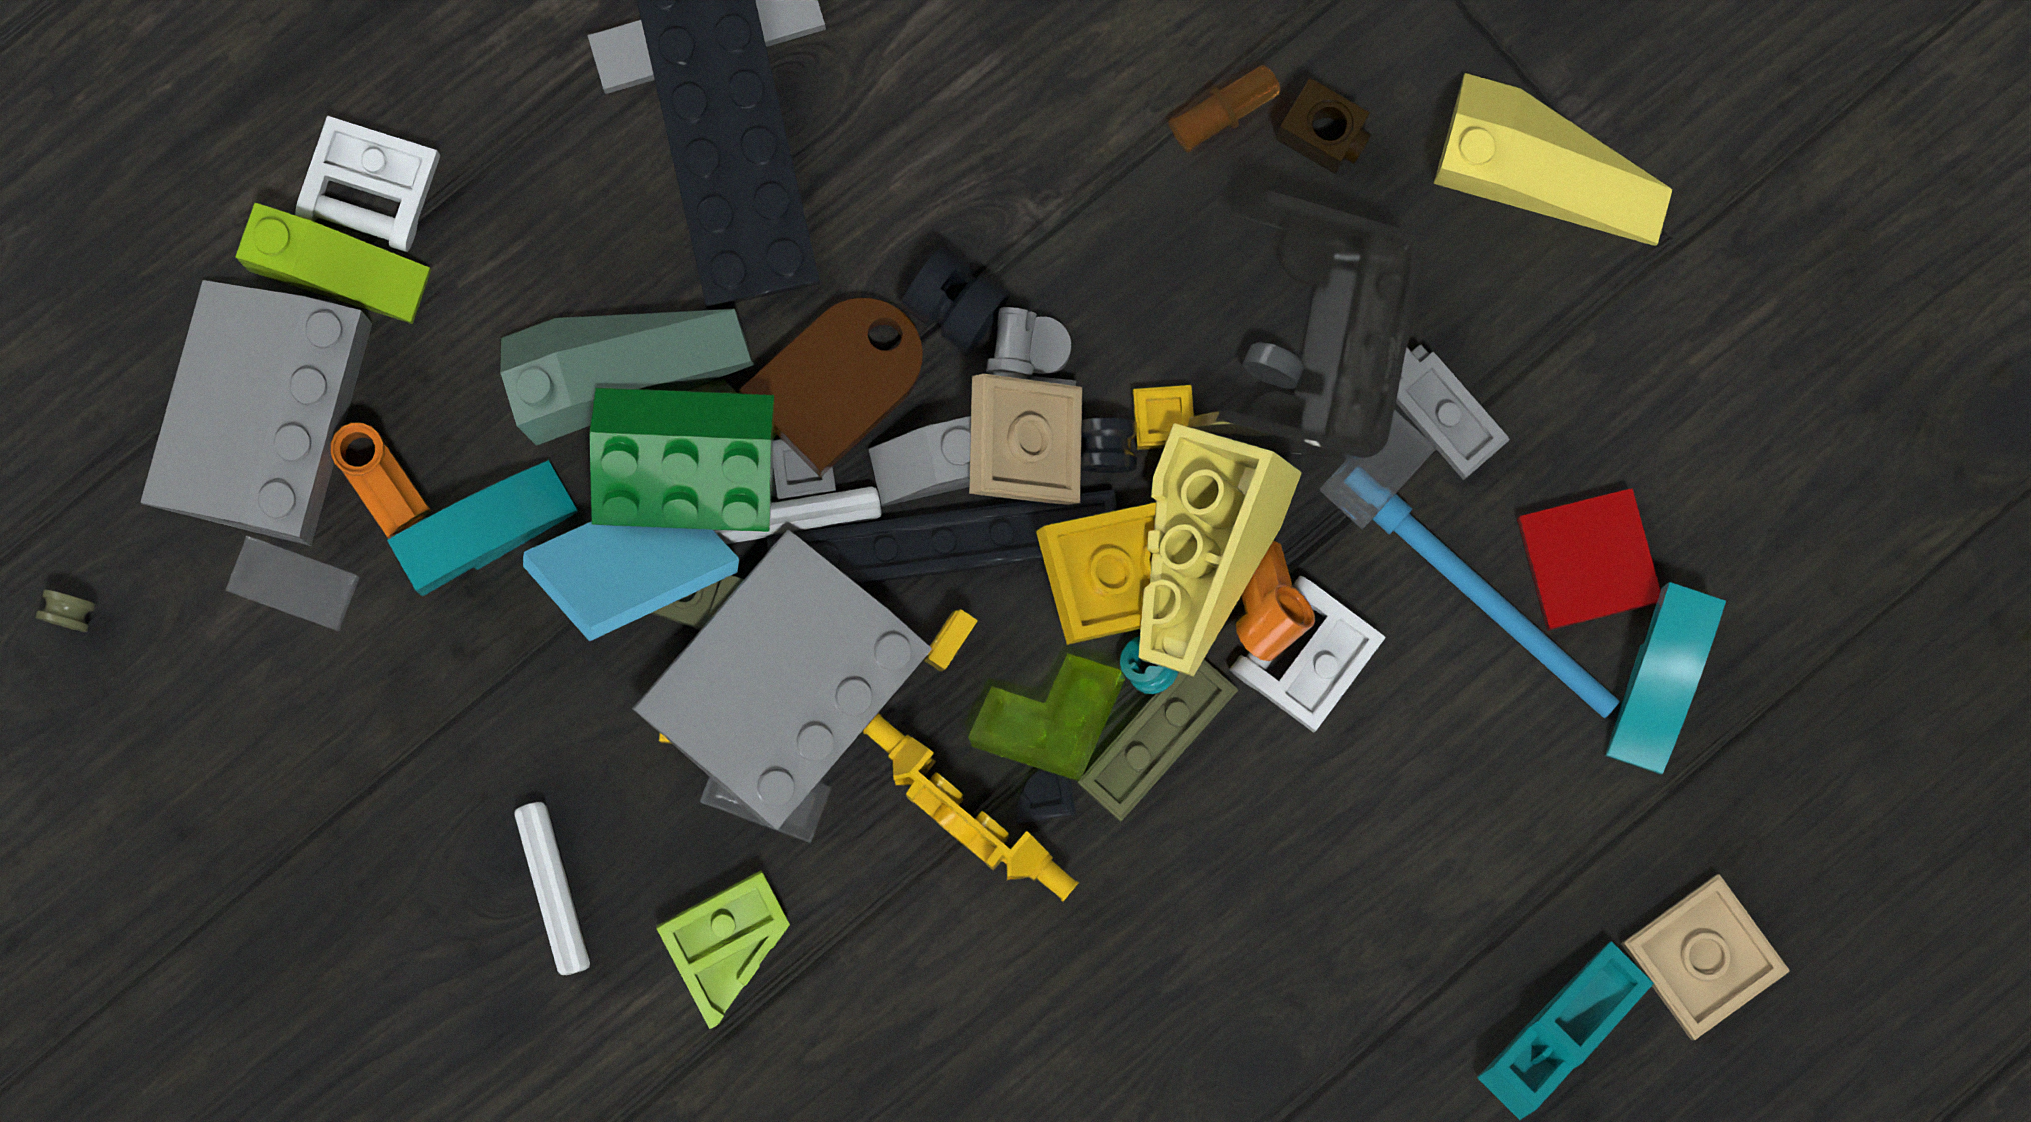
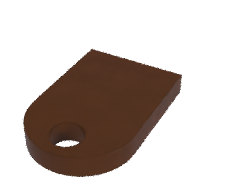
M855 298L842 301L818 317L741 387L739 394L774 395V432L821 478L912 392L919 378L922 365L921 340L911 320L901 310L887 302L872 298ZM888 325L898 331L901 342L892 350L882 351L876 349L868 339L869 332L876 326Z

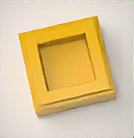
M1191 385L1133 389L1134 417L1137 422V450L1165 448L1174 423L1195 429Z
M962 609L952 612L930 644L932 650L923 661L940 672L945 670L978 620Z

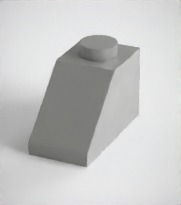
M971 416L925 426L869 448L882 507L970 487Z

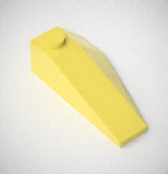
M1467 73L1463 76L1434 180L1436 185L1654 246L1658 244L1673 190L1521 88Z
M1176 423L1173 424L1152 483L1151 497L1156 500L1154 530L1148 533L1147 550L1152 553L1150 584L1145 587L1143 595L1139 645L1140 659L1194 677L1279 532L1302 472L1273 451Z

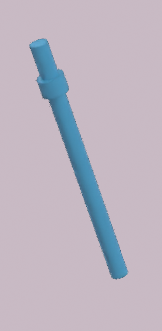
M1357 466L1341 484L1375 514L1372 519L1389 535L1392 531H1395L1598 714L1606 718L1620 701L1418 522L1410 514L1413 508L1396 493L1390 497Z

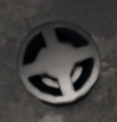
M1121 418L1082 420L1081 437L1085 440V451L1081 454V470L1095 473L1135 471L1137 469V457L1131 452V440L1137 435V422Z

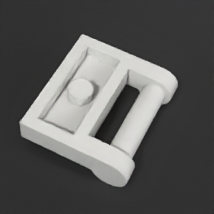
M327 116L297 201L296 216L313 222L320 218L389 240L390 247L408 252L416 235L418 219L440 154L435 149ZM330 180L400 202L396 218L325 196L328 181Z
M1299 576L1292 586L1307 599L1313 610L1326 618L1280 681L1265 671L1273 660H1260L1250 652L1246 657L1240 655L1231 666L1230 671L1314 733L1386 637L1310 580Z

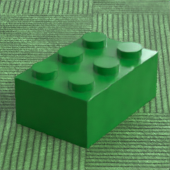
M595 388L590 425L592 525L769 532L773 492L774 395Z

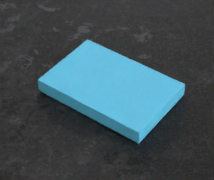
M592 521L525 551L523 556V567L589 641L737 573L739 562L737 555L710 529L592 525Z

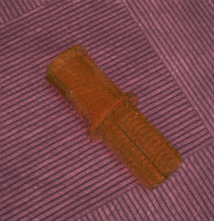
M1265 65L1259 66L1222 90L1216 87L1212 88L1209 98L1177 118L1169 120V127L1185 152L1189 153L1194 147L1226 127L1230 126L1232 129L1239 127L1238 120L1279 95L1281 91L1279 82L1269 68Z

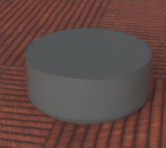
M1263 342L1250 345L1242 364L1243 368L1257 379L1287 389H1293L1297 386L1304 370L1302 361L1296 355L1276 345Z

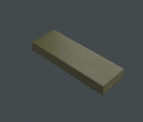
M1205 660L1202 661L1194 677L1178 672V676L1173 684L1166 690L1154 695L1079 779L1077 784L1121 823L1237 693L1238 689Z

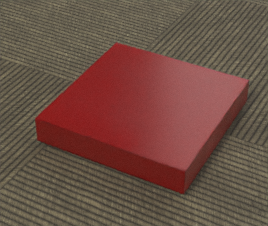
M1633 488L1522 515L1517 518L1547 631L1657 604L1661 591Z

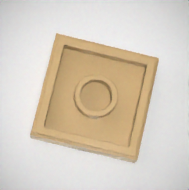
M990 374L972 376L969 494L1063 505L1080 503L1082 387Z
M1720 874L1709 879L1621 943L1638 968L1654 983L1652 987L1691 1040L1699 1038L1790 972Z

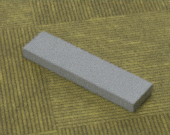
M756 0L766 47L826 30L818 0ZM641 20L588 35L605 94L655 80Z

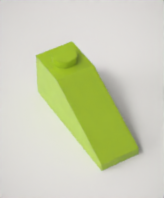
M254 203L235 256L249 272L413 324L431 273V269L427 266L311 220L258 203Z

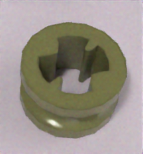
M43 590L42 597L46 600V606L43 610L37 611L35 618L73 630L88 632L89 625L85 622V616L88 612L94 611L96 604L63 593Z

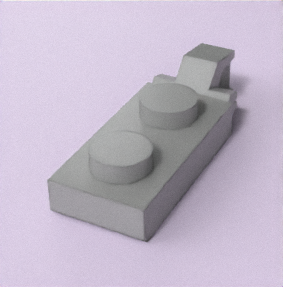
M1392 330L1373 344L1370 351L1388 371L1380 379L1386 389H1388L1387 393L1463 480L1510 440L1434 351L1429 354L1419 345L1411 352Z

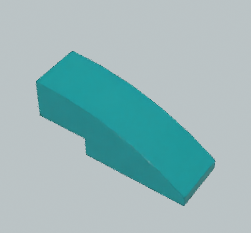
M548 460L454 503L391 537L387 541L416 592L421 596H425L473 567L476 570L482 568L576 514L578 510Z
M1671 582L1661 588L1645 642L1640 645L1605 756L1660 775L1663 774L1704 669L1726 603L1725 600Z
M1612 941L1609 942L1545 1005L1477 1078L1519 1120L1523 1119L1537 1110L1566 1076L1586 1060L1654 983Z

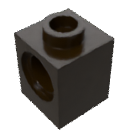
M1309 78L1280 126L1276 140L1332 173L1337 174L1344 160L1355 164L1367 145L1372 134L1363 130L1370 112ZM1321 118L1333 119L1340 124L1343 136L1333 141L1323 140L1316 135L1312 124Z

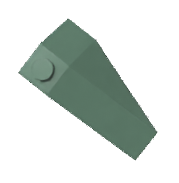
M735 309L554 318L501 338L500 373L517 427L536 446L590 426L595 388L685 391L754 365Z

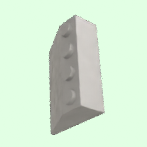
M203 280L140 503L312 546L334 466L331 456V441L334 434L341 427L345 426L372 322L361 310L305 296Z
M787 530L632 709L762 823L778 830L932 648L890 610L794 533Z

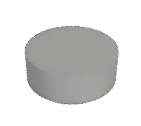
M1036 317L1029 363L1034 365L1033 376L1049 377L1061 371L1067 364L1071 353V339L1066 328L1057 320L1050 317Z

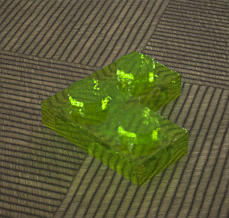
M1068 653L1045 703L991 686L968 736L972 747L1080 782L1125 681L1122 670Z

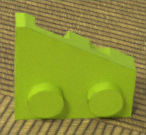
M761 870L656 925V929L709 1029H711L722 1020L726 1010L742 988L748 984L758 970L762 960L770 949L774 948L790 923Z

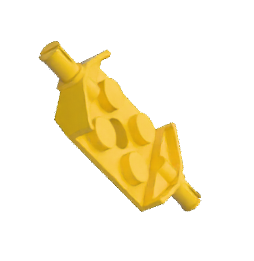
M879 713L864 729V734H867L889 753L888 757L893 761L895 784L911 785L906 792L907 798L924 810L960 843L976 854L989 868L994 870L1003 861L1007 865V880L1028 877L1033 881L1038 879L1061 898V901H1064L1079 884L1078 881H1075L1052 861L1053 857L1027 831L1011 849L1008 848L1004 843L1009 838V833L983 811L975 819L959 806L964 800L962 798L963 794L937 772L928 780L925 774L936 763L931 758L934 752L913 737L911 738L908 734L904 736L881 717Z

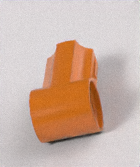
M350 423L341 427L334 434L331 441V456L334 464L342 470L388 539L417 524L431 512V509L389 449L385 439L373 427L364 423ZM358 438L373 440L375 454L372 460L361 467L349 465L346 460L348 445Z
M1273 541L1241 595L1246 613L1236 623V632L1242 644L1253 656L1264 661L1275 659L1309 630L1315 622V615L1311 605L1292 586L1281 544Z

